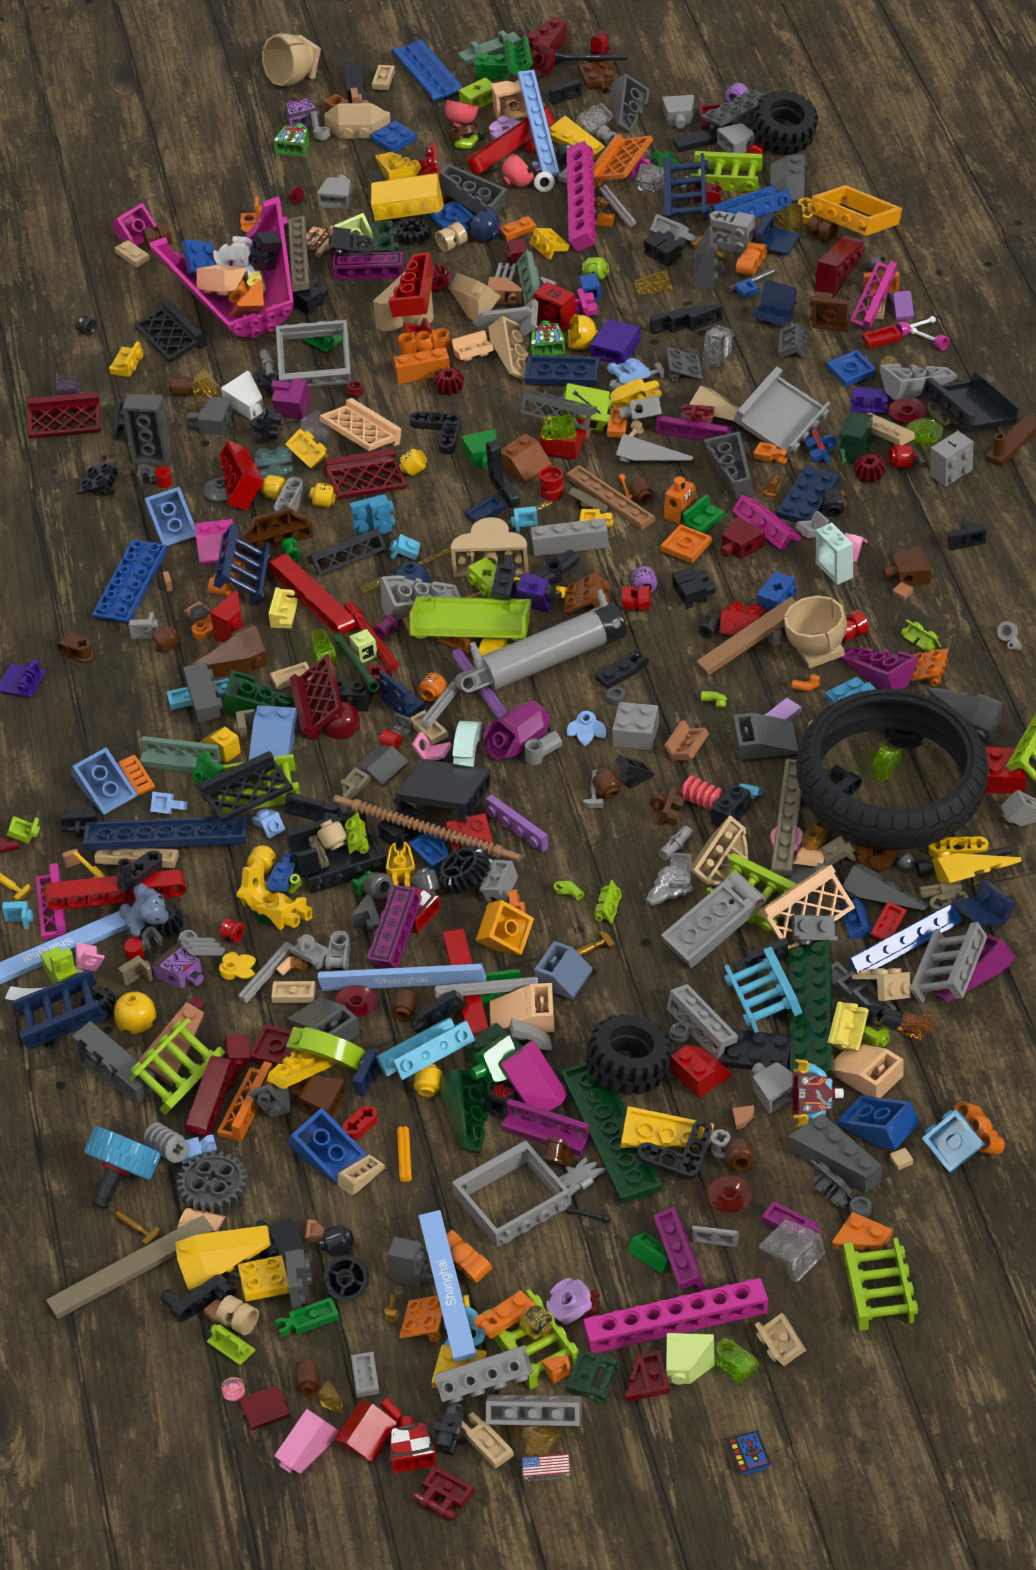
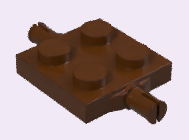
M588 61V63L578 65V71L586 87L601 88L604 94L609 92L608 86L612 85V82L618 78L610 61Z

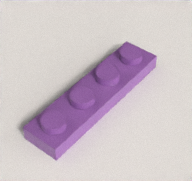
M492 794L486 798V811L490 817L500 821L504 827L511 829L518 837L525 839L533 848H537L542 853L549 848L548 834Z

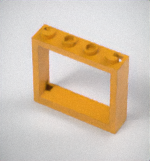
M844 185L812 196L809 213L867 236L898 225L902 208ZM838 204L846 205V206H848V207H851V208H853V209H856V210H858V211H861V212H863V213H865V214H868V215H870V216L867 217V216H865V215H862V214H860V213H858V212H855V211H853V210H850V209L845 208V207H843V206H841V205H838Z

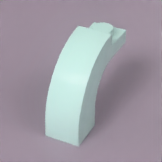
M459 721L453 746V764L474 767L476 746L478 742H481L482 722Z

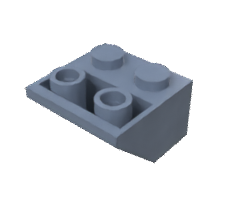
M556 941L551 944L534 969L538 984L552 983L553 993L572 1000L593 971L592 967L573 947Z

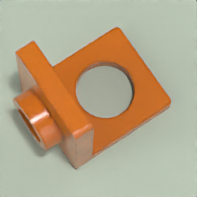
M259 196L255 197L256 213H241L240 225L257 223V220L261 219L262 206H260ZM247 217L254 218L252 221H245Z

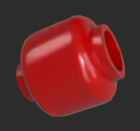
M895 444L888 451V462L894 468L908 469L917 458L916 452L911 445L904 444L901 446Z

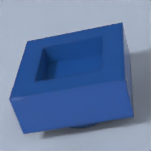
M749 278L735 284V291L746 299L758 294L759 287Z

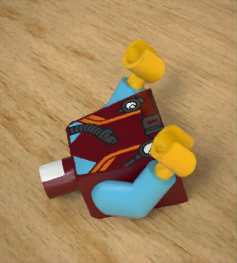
M796 1059L795 1062H798L799 1067L792 1072V1114H800L794 1115L793 1118H798L799 1121L795 1128H801L819 1114L825 1115L827 1110L832 1109V1100H842L844 1091L843 1087H832L833 1080L827 1077L825 1071L812 1063H808L806 1060Z

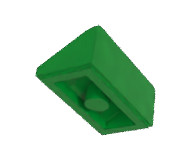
M645 1232L632 1237L628 1248L630 1254L660 1273L665 1272L671 1266L663 1243Z

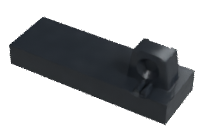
M710 124L707 130L674 137L673 144L678 152L717 143V129L721 127Z

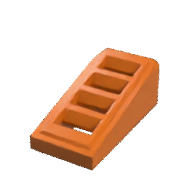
M135 755L118 762V766L138 796L155 788L152 780Z

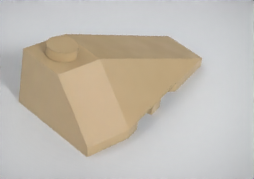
M502 316L488 327L490 341L509 374L523 380L527 367L525 360L529 355L527 348L530 346L529 334L524 336L520 333L521 324Z
M704 386L699 387L690 402V405L714 406L715 417L734 421L739 409L738 406L730 403L728 399Z

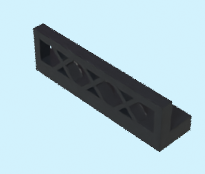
M344 53L348 101L352 104L350 88H357L358 94L362 96V101L365 100L361 62L350 63L349 54Z
M377 528L313 553L307 559L309 564L314 565L318 576L387 548ZM377 538L380 547L377 549L369 547V542ZM353 547H363L362 554L357 556L351 553ZM341 552L347 554L345 561L342 563L334 560L336 554ZM323 559L330 561L328 568L321 570L318 561Z

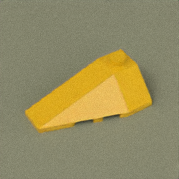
M393 152L375 155L385 181L414 177L421 169V164L417 160H412L411 162L410 158H401V155Z

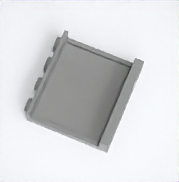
M776 367L737 410L734 422L765 443L777 445L778 449L787 450L785 456L788 457L792 452L796 453L801 445V441L805 442L804 440L808 439L810 431L818 427L821 418L824 420L830 412L828 407L831 402L828 401L824 406L782 379L780 376L783 370Z

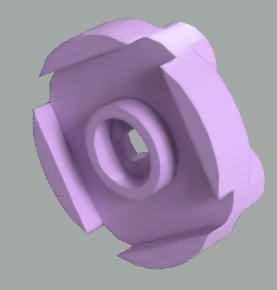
M500 116L498 120L489 126L491 139L495 140L521 121L510 119L507 116Z
M567 1278L552 1288L550 1292L552 1296L550 1301L547 1300L546 1304L547 1310L552 1313L555 1320L564 1325H569L590 1310L592 1306L590 1290L581 1280ZM571 1297L572 1300L566 1304L568 1302L567 1299Z

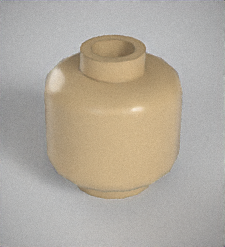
M330 819L320 825L321 829L317 832V835L325 849L333 851L345 845L344 841L347 839V834L340 822H332Z

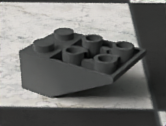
M709 225L692 254L694 290L715 289V281H718L716 232H713L712 225Z
M758 713L733 715V731L739 761L798 753L794 726L791 720Z
M321 996L287 1018V1021L294 1027L316 1029L346 1041H350L360 1034L358 1019L344 1005Z

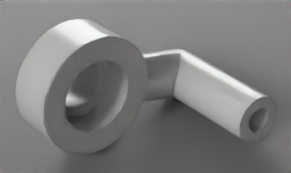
M311 112L314 138L319 141L327 140L330 136V128L319 127L317 112Z
M1002 622L997 629L999 638L1004 641H1010L1007 644L1009 649L1020 651L1022 645L1017 639L1018 627L1012 622ZM1008 629L1012 630L1010 635L1007 634Z

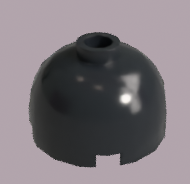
M344 1255L329 1262L325 1268L323 1280L331 1296L337 1300L349 1301L357 1299L365 1293L369 1286L370 1274L363 1261L354 1256Z

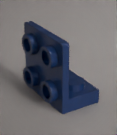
M383 671L379 673L381 699L386 705L391 706L396 713L410 718L425 708V703L402 684L397 683Z
M982 880L975 897L954 899L952 902L960 913L969 917L972 923L978 922L981 927L1006 924L1016 904L989 880Z

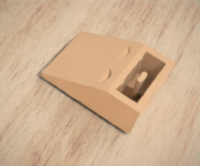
M552 983L530 984L490 1001L491 1036L511 1035L509 1027L511 1019L530 1023L545 1032H555Z
M860 1044L859 1051L843 1050L834 1059L833 1076L865 1096L881 1098L903 1077L904 1059L888 1049Z

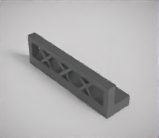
M528 390L523 394L520 413L589 430L591 415L596 414L597 407ZM528 400L535 404L536 409L534 411L526 410ZM545 405L550 406L553 411L549 416L545 415L542 410ZM562 409L566 410L570 416L566 420L562 419L558 413ZM578 414L586 415L584 425L579 424L575 416Z

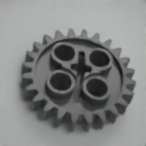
M212 1151L211 1156H207L203 1152V1158L195 1155V1162L188 1160V1167L182 1166L183 1173H178L177 1189L179 1195H181L182 1202L186 1201L187 1207L193 1205L194 1211L201 1208L202 1213L210 1209L211 1214H213L217 1208L220 1212H223L224 1206L231 1209L230 1203L238 1204V1198H244L243 1192L248 1190L247 1184H249L244 1163H239L238 1157L232 1159L231 1153L224 1157L223 1151L219 1155H215V1152Z

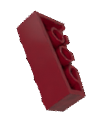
M843 236L818 260L815 281L816 292L833 293V298L836 296L860 258L863 257L865 251L863 247L864 240Z

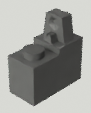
M210 396L208 403H205L204 408L199 413L187 414V425L199 428L200 433L224 435L233 413L231 398Z
M394 1237L387 1254L391 1282L420 1288L423 1282L435 1283L431 1265L427 1263L424 1252H421L420 1242Z

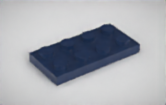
M529 355L525 373V384L567 385L569 383L596 386L600 357Z
M804 466L776 511V516L796 523L798 521H810L814 512H820L822 509L824 492L836 487L839 482V474Z

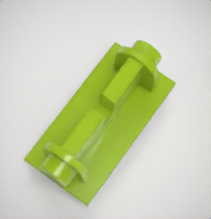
M906 620L908 627L903 628L901 631L904 639L913 644L920 639L916 646L925 652L934 651L935 645L941 647L938 636L934 632L925 631L918 622L912 623Z
M357 812L345 823L350 854L355 850L364 854L369 849L367 838H365V822L359 818V813Z
M613 880L610 881L609 886L606 885L601 889L598 900L599 904H597L594 912V917L597 921L608 919L610 924H613L618 903L621 899V891Z
M214 1324L211 1327L210 1332L212 1336L207 1340V1343L238 1365H241L256 1351L252 1346L222 1325Z

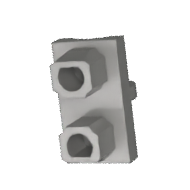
M309 934L299 937L298 944L289 948L292 954L300 958V961L304 963L310 962L316 969H320L325 965L324 956L329 953L327 947L315 942L314 937Z

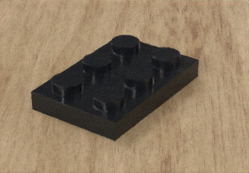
M732 1029L738 1035L737 1043L725 1047L722 1057V1065L724 1067L752 1070L757 1063H762L766 1068L774 1063H779L787 1069L790 1057L791 1036Z

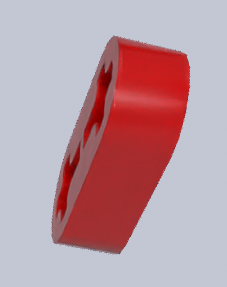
M368 1105L361 1107L344 1122L343 1130L353 1140H358L378 1122L377 1110L373 1106Z

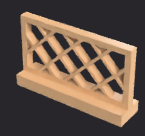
M353 398L346 400V406L322 414L319 417L321 422L368 451L388 443L393 446L400 444V427Z
M832 865L822 867L758 910L762 918L765 917L778 939L786 938L787 931L792 932V929L787 927L789 917L793 915L790 912L794 903L802 904L800 915H805L806 906L815 907V915L819 916L820 909L830 911L829 916H833L834 912L838 914L835 915V921L855 908L834 873L836 871ZM830 879L835 885L834 893L824 892L825 882ZM809 893H819L817 905L807 903ZM823 894L833 897L831 908L821 906ZM836 899H843L848 907L842 911L836 910ZM778 914L785 915L784 927L777 926L772 918ZM795 941L790 946L788 945V953L789 948L799 946V941Z

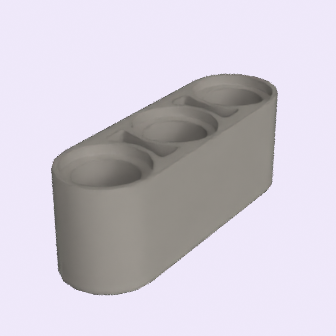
M291 477L286 481L274 505V512L286 508H291L297 512L304 498L301 478Z

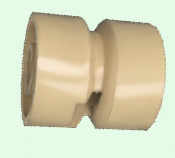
M455 222L435 233L436 242L444 252L467 242L468 239L466 230L459 222Z
M228 1295L222 1300L216 1312V1321L227 1327H232L234 1331L242 1335H247L253 1330L259 1317L257 1308L247 1303L243 1304L241 1300L232 1295Z

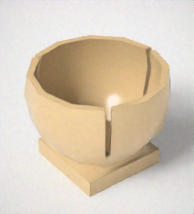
M288 33L274 34L266 40L263 47L264 51H262V63L266 76L273 84L291 86L300 82L305 76L309 79H315L321 51L320 47L302 35Z
M817 595L802 598L788 608L784 615V627L789 643L797 649L809 669L845 655L844 648L840 643L847 632V620L843 606L835 599L832 600L830 597Z

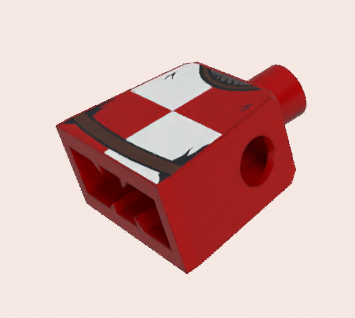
M416 888L422 896V900L411 931L418 934L441 908L439 895Z
M410 1416L402 1417L399 1420L400 1427L391 1430L390 1458L393 1474L437 1466L435 1449L423 1423L414 1424L413 1418Z

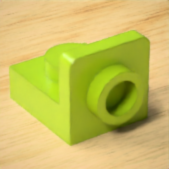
M865 1025L861 1044L880 1048L885 1047L890 1039L889 1029L882 1027L879 1031H876L874 1028Z

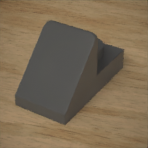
M369 894L365 896L353 912L352 920L354 928L367 925L368 931H372L374 935L375 930L379 927L380 918Z

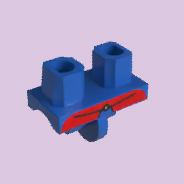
M817 429L812 430L813 436L804 441L814 462L816 463L822 459L826 463L831 462L827 450L834 449L837 444L836 437L826 434L821 439Z

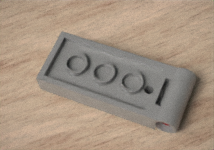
M735 871L661 935L663 942L684 963L693 968L756 913V910L764 905L766 898L741 874Z

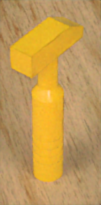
M0 873V883L10 890L17 892L14 896L15 901H23L30 894L31 887L29 884L21 889L16 886V883Z

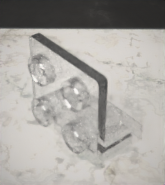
M785 1219L759 1245L760 1251L786 1262L791 1279L797 1282L826 1253L820 1233L789 1219Z

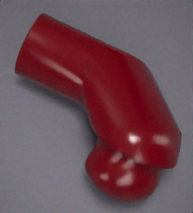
M0 836L1 853L19 849L17 839L6 841Z

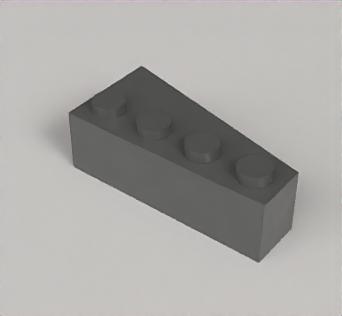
M740 431L703 439L707 457L735 499H739L741 495L747 497L754 496Z

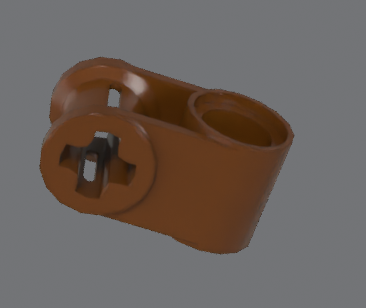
M69 632L57 644V648L62 655L73 658L80 663H88L94 659V653L90 649V640L74 632Z
M547 1137L548 1146L546 1154L543 1155L542 1159L548 1163L568 1166L571 1160L572 1148L564 1140Z

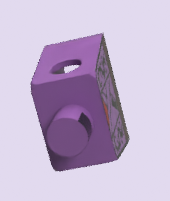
M295 97L286 103L290 126L301 123L306 128L312 127L311 112L313 111L317 112L319 125L321 124L319 109L309 98L299 100Z
M180 940L152 963L154 977L178 989H183L190 982L198 986L204 979V976L201 974L199 958L191 955L182 946Z

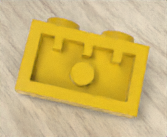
M535 228L530 240V244L550 260L554 252L568 251L570 246L551 228Z
M136 342L133 348L121 347L109 368L110 374L131 376L133 370H136L139 360L143 357V349H141L140 342Z
M299 429L285 445L312 470L324 457H328L327 449L320 442L316 444L313 441L315 437L308 430L304 432Z

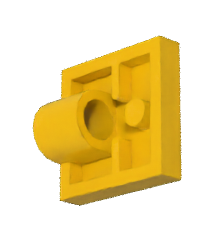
M282 1255L238 1264L242 1291L246 1302L289 1293L288 1278Z

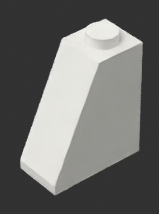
M246 371L221 388L222 397L231 398L232 408L250 420L264 412L263 398L249 371Z

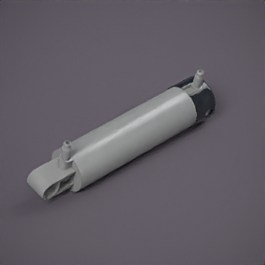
M599 589L597 590V597L600 606L481 656L476 643L471 642L469 645L475 667L458 674L454 681L455 686L465 692H473L487 685L492 691L502 688L594 648L625 637L627 628L624 617L615 603H607L603 590ZM468 678L469 683L464 687L463 681Z

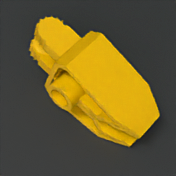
M638 378L617 387L610 394L613 408L629 406L628 403L634 400L655 396L660 398L662 393L658 389L660 386L659 382L654 380L644 383L642 379Z
M404 842V849L399 853L396 850V843H393L389 849L387 859V875L392 878L394 885L405 883V887H411L410 878L413 876L412 872L415 871L411 849Z

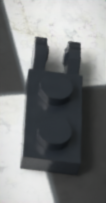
M125 401L117 402L113 420V440L118 439L119 430H124L123 437L125 440H128L123 414Z
M636 649L630 652L628 657H624L597 672L595 679L606 689H610L646 667L649 659L646 656L641 657L642 652Z
M291 792L285 795V812L320 821L336 816L334 813L339 811V805L336 803H325L324 801Z

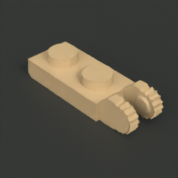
M472 1412L468 1415L470 1423L474 1425L473 1429H470L462 1421L461 1433L495 1469L514 1456L513 1450L475 1413Z

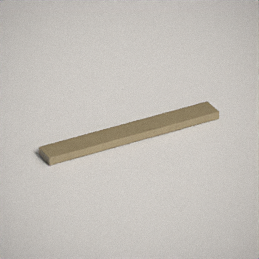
M305 216L288 219L291 282L292 290L295 292L310 289Z
M793 759L785 760L771 871L780 876H791L802 796L797 780L796 760Z
M202 1215L46 1299V1302L55 1317L59 1319L176 1256V1241L197 1234L215 1231L206 1217Z

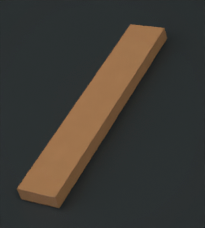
M578 465L566 473L567 480L608 505V508L639 529L643 530L655 522L654 515L582 466Z
M792 597L788 598L697 660L698 665L708 676L783 626L784 615L788 608L796 601Z

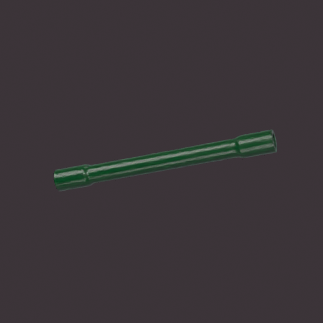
M335 633L333 641L348 658L369 691L376 692L379 689L377 680L359 659L343 633Z

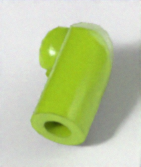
M474 134L469 138L455 141V147L468 150L476 143L478 136Z
M712 691L701 692V701H716V707H726L727 697L725 695Z
M298 874L290 876L291 884L287 890L288 894L295 893L302 884V879Z
M557 881L554 883L553 888L560 895H572L578 901L584 897V892L571 881Z

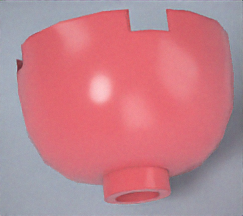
M446 100L445 114L448 120L453 122L454 126H462L463 124L473 122L477 115V106Z
M510 155L502 166L503 180L508 186L513 185L514 187L522 188L529 185L535 177L532 172L528 173L527 169L529 167L517 155Z

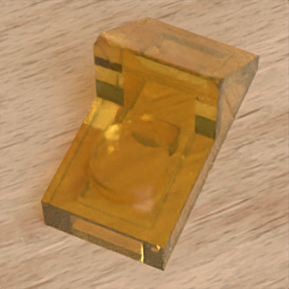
M788 204L785 209L773 212L787 230L803 231L802 205Z
M203 367L199 368L192 384L194 397L205 393L208 397H221L220 385Z
M534 1425L524 1428L522 1438L528 1440L525 1452L535 1457L548 1456L560 1439L562 1431L548 1425Z

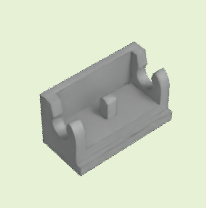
M493 860L490 866L491 870L487 873L488 876L485 877L480 891L483 892L488 903L492 902L491 897L496 898L497 901L503 900L507 902L509 890L513 889L518 875L512 861Z

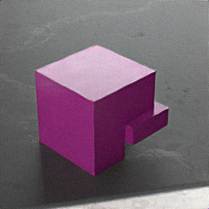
M292 379L290 384V382L273 380L271 388L273 391L272 404L275 412L281 413V418L304 420L311 399L307 381Z

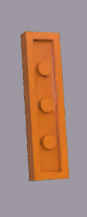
M264 1061L260 1069L249 1068L217 1131L218 1136L242 1142L259 1108V1105L249 1095V1091L270 1083L267 1079L268 1073L273 1069L272 1063ZM254 1075L256 1076V1078L252 1084L250 1080ZM248 1093L244 1100L242 1097L243 1094ZM240 1109L237 1115L235 1116V1110ZM231 1125L232 1132L225 1130L226 1127Z

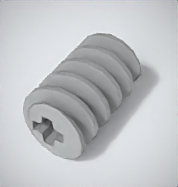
M159 1122L151 1124L144 1134L145 1145L160 1152L161 1156L173 1163L180 1162L187 1156L189 1144L185 1141L184 1137Z

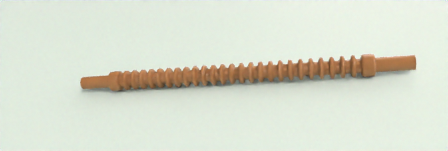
M335 795L333 799L334 803L350 807L352 811H360L361 814L366 812L367 816L371 814V817L376 816L377 819L381 817L383 821L387 819V822L392 821V824L397 822L398 826L402 824L403 827L408 826V829L413 828L414 831L418 829L420 833L423 831L424 834L429 833L430 836L434 834L435 838L439 836L440 839L445 838V841L450 840L451 843L455 841L457 845L461 843V846L466 845V847L469 845L473 847L478 846L487 852L488 855L492 853L497 858L505 857L520 862L522 857L521 854L503 849L501 845L496 844L494 846V843L489 844L488 841L484 843L482 839L478 841V838L467 837V834L462 836L461 832L457 834L456 831L451 832V829L446 831L445 827L441 829L440 826L430 825L429 822L425 824V821L414 820V817L409 819L408 815L404 817L403 814L393 813L392 810L388 812V809L383 810L382 807L378 808L377 805L372 807L371 803L367 805V802L362 803L358 799L351 800L339 795Z

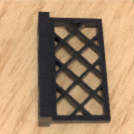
M167 298L162 301L163 306L134 324L135 328L170 363L197 346L201 349L207 346L202 332ZM161 314L165 315L164 319H157ZM150 324L149 328H142V326ZM155 324H162L161 328H154ZM166 324H173V327H166ZM171 332L170 336H163V333ZM175 332H182L181 336H174ZM152 333H159L158 337H151ZM168 341L167 345H160V343ZM172 341H180L179 345H171ZM184 341H192L188 345H183ZM170 350H177L171 356L169 355Z
M270 751L199 783L201 797L209 803L222 823L293 790V785L274 761V756ZM275 770L274 776L265 775V773ZM254 778L258 779L256 784L247 783ZM262 780L272 781L270 787L260 785ZM276 782L284 783L286 785L282 788L274 787ZM235 787H240L239 792L229 791ZM244 788L254 789L252 795L244 794ZM258 790L267 792L262 797L256 796ZM218 795H223L221 801L212 799ZM226 797H235L236 800L234 803L225 802ZM240 798L250 800L245 805L238 804ZM222 807L232 808L226 814L221 812Z

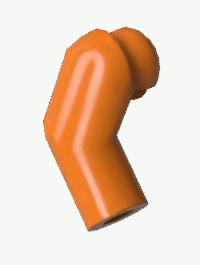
M812 674L809 677L810 680L806 682L793 680L791 689L805 692L815 689L820 685V676Z

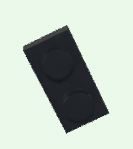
M579 79L549 88V101L552 105L582 96L581 81Z

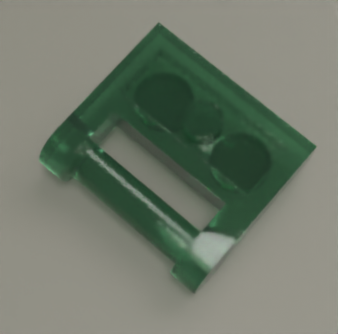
M580 1350L567 1382L566 1392L592 1398L598 1403H605L608 1397L607 1390L614 1372L618 1371L620 1362L612 1357ZM600 1366L606 1367V1370L597 1389L593 1387Z

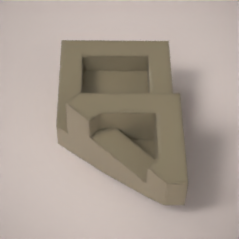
M355 767L345 779H341L342 796L348 799L356 796L372 780L370 775Z

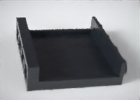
M976 370L973 371L971 380L940 385L932 377L926 378L921 393L965 432L1015 424L1020 411L1019 406Z
M422 759L415 766L414 771L408 775L405 783H402L398 792H395L394 804H396V812H400L406 802L458 810V821L466 822L491 787V769Z
M349 811L287 830L288 845L292 853L311 848L309 837L317 835V832L321 829L320 825L330 819L332 822H340L346 833L345 823L357 812ZM359 811L358 813L359 818L365 822V838H367L369 844L367 853L362 854L355 850L350 854L347 839L344 841L345 845L333 851L324 848L325 855L329 860V866L320 868L319 872L303 876L311 894L348 883L352 879H358L365 875V872L368 870L371 873L386 871V855L382 854L367 823L365 812L361 814Z

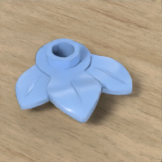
M583 711L578 714L575 721L568 725L567 736H577L583 746H587L594 736L605 739L606 728L602 722L596 720L594 713Z

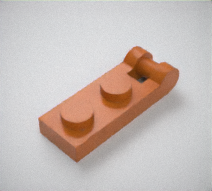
M520 1290L484 1315H478L473 1324L478 1329H483L485 1331L484 1334L492 1339L527 1316L525 1315L531 1307H536V1303Z

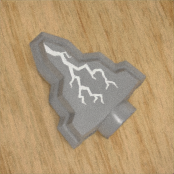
M669 866L664 867L658 872V878L654 881L655 887L649 891L646 902L650 905H656L664 902L666 899H675L680 895H688L694 891L689 882L688 874L681 868L675 871Z

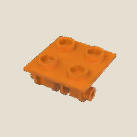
M949 649L913 654L917 656L918 661L910 681L928 678L932 686L939 685L945 671V666L948 663L947 653Z
M438 1295L408 1301L399 1336L400 1339L426 1334L432 1342H437L441 1338L444 1318Z

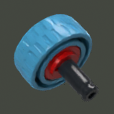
M95 1126L89 1136L84 1153L102 1161L101 1165L107 1168L95 1193V1199L92 1200V1204L108 1209V1205L112 1201L123 1174L129 1176L131 1173L150 1180L157 1167L161 1153L122 1135Z

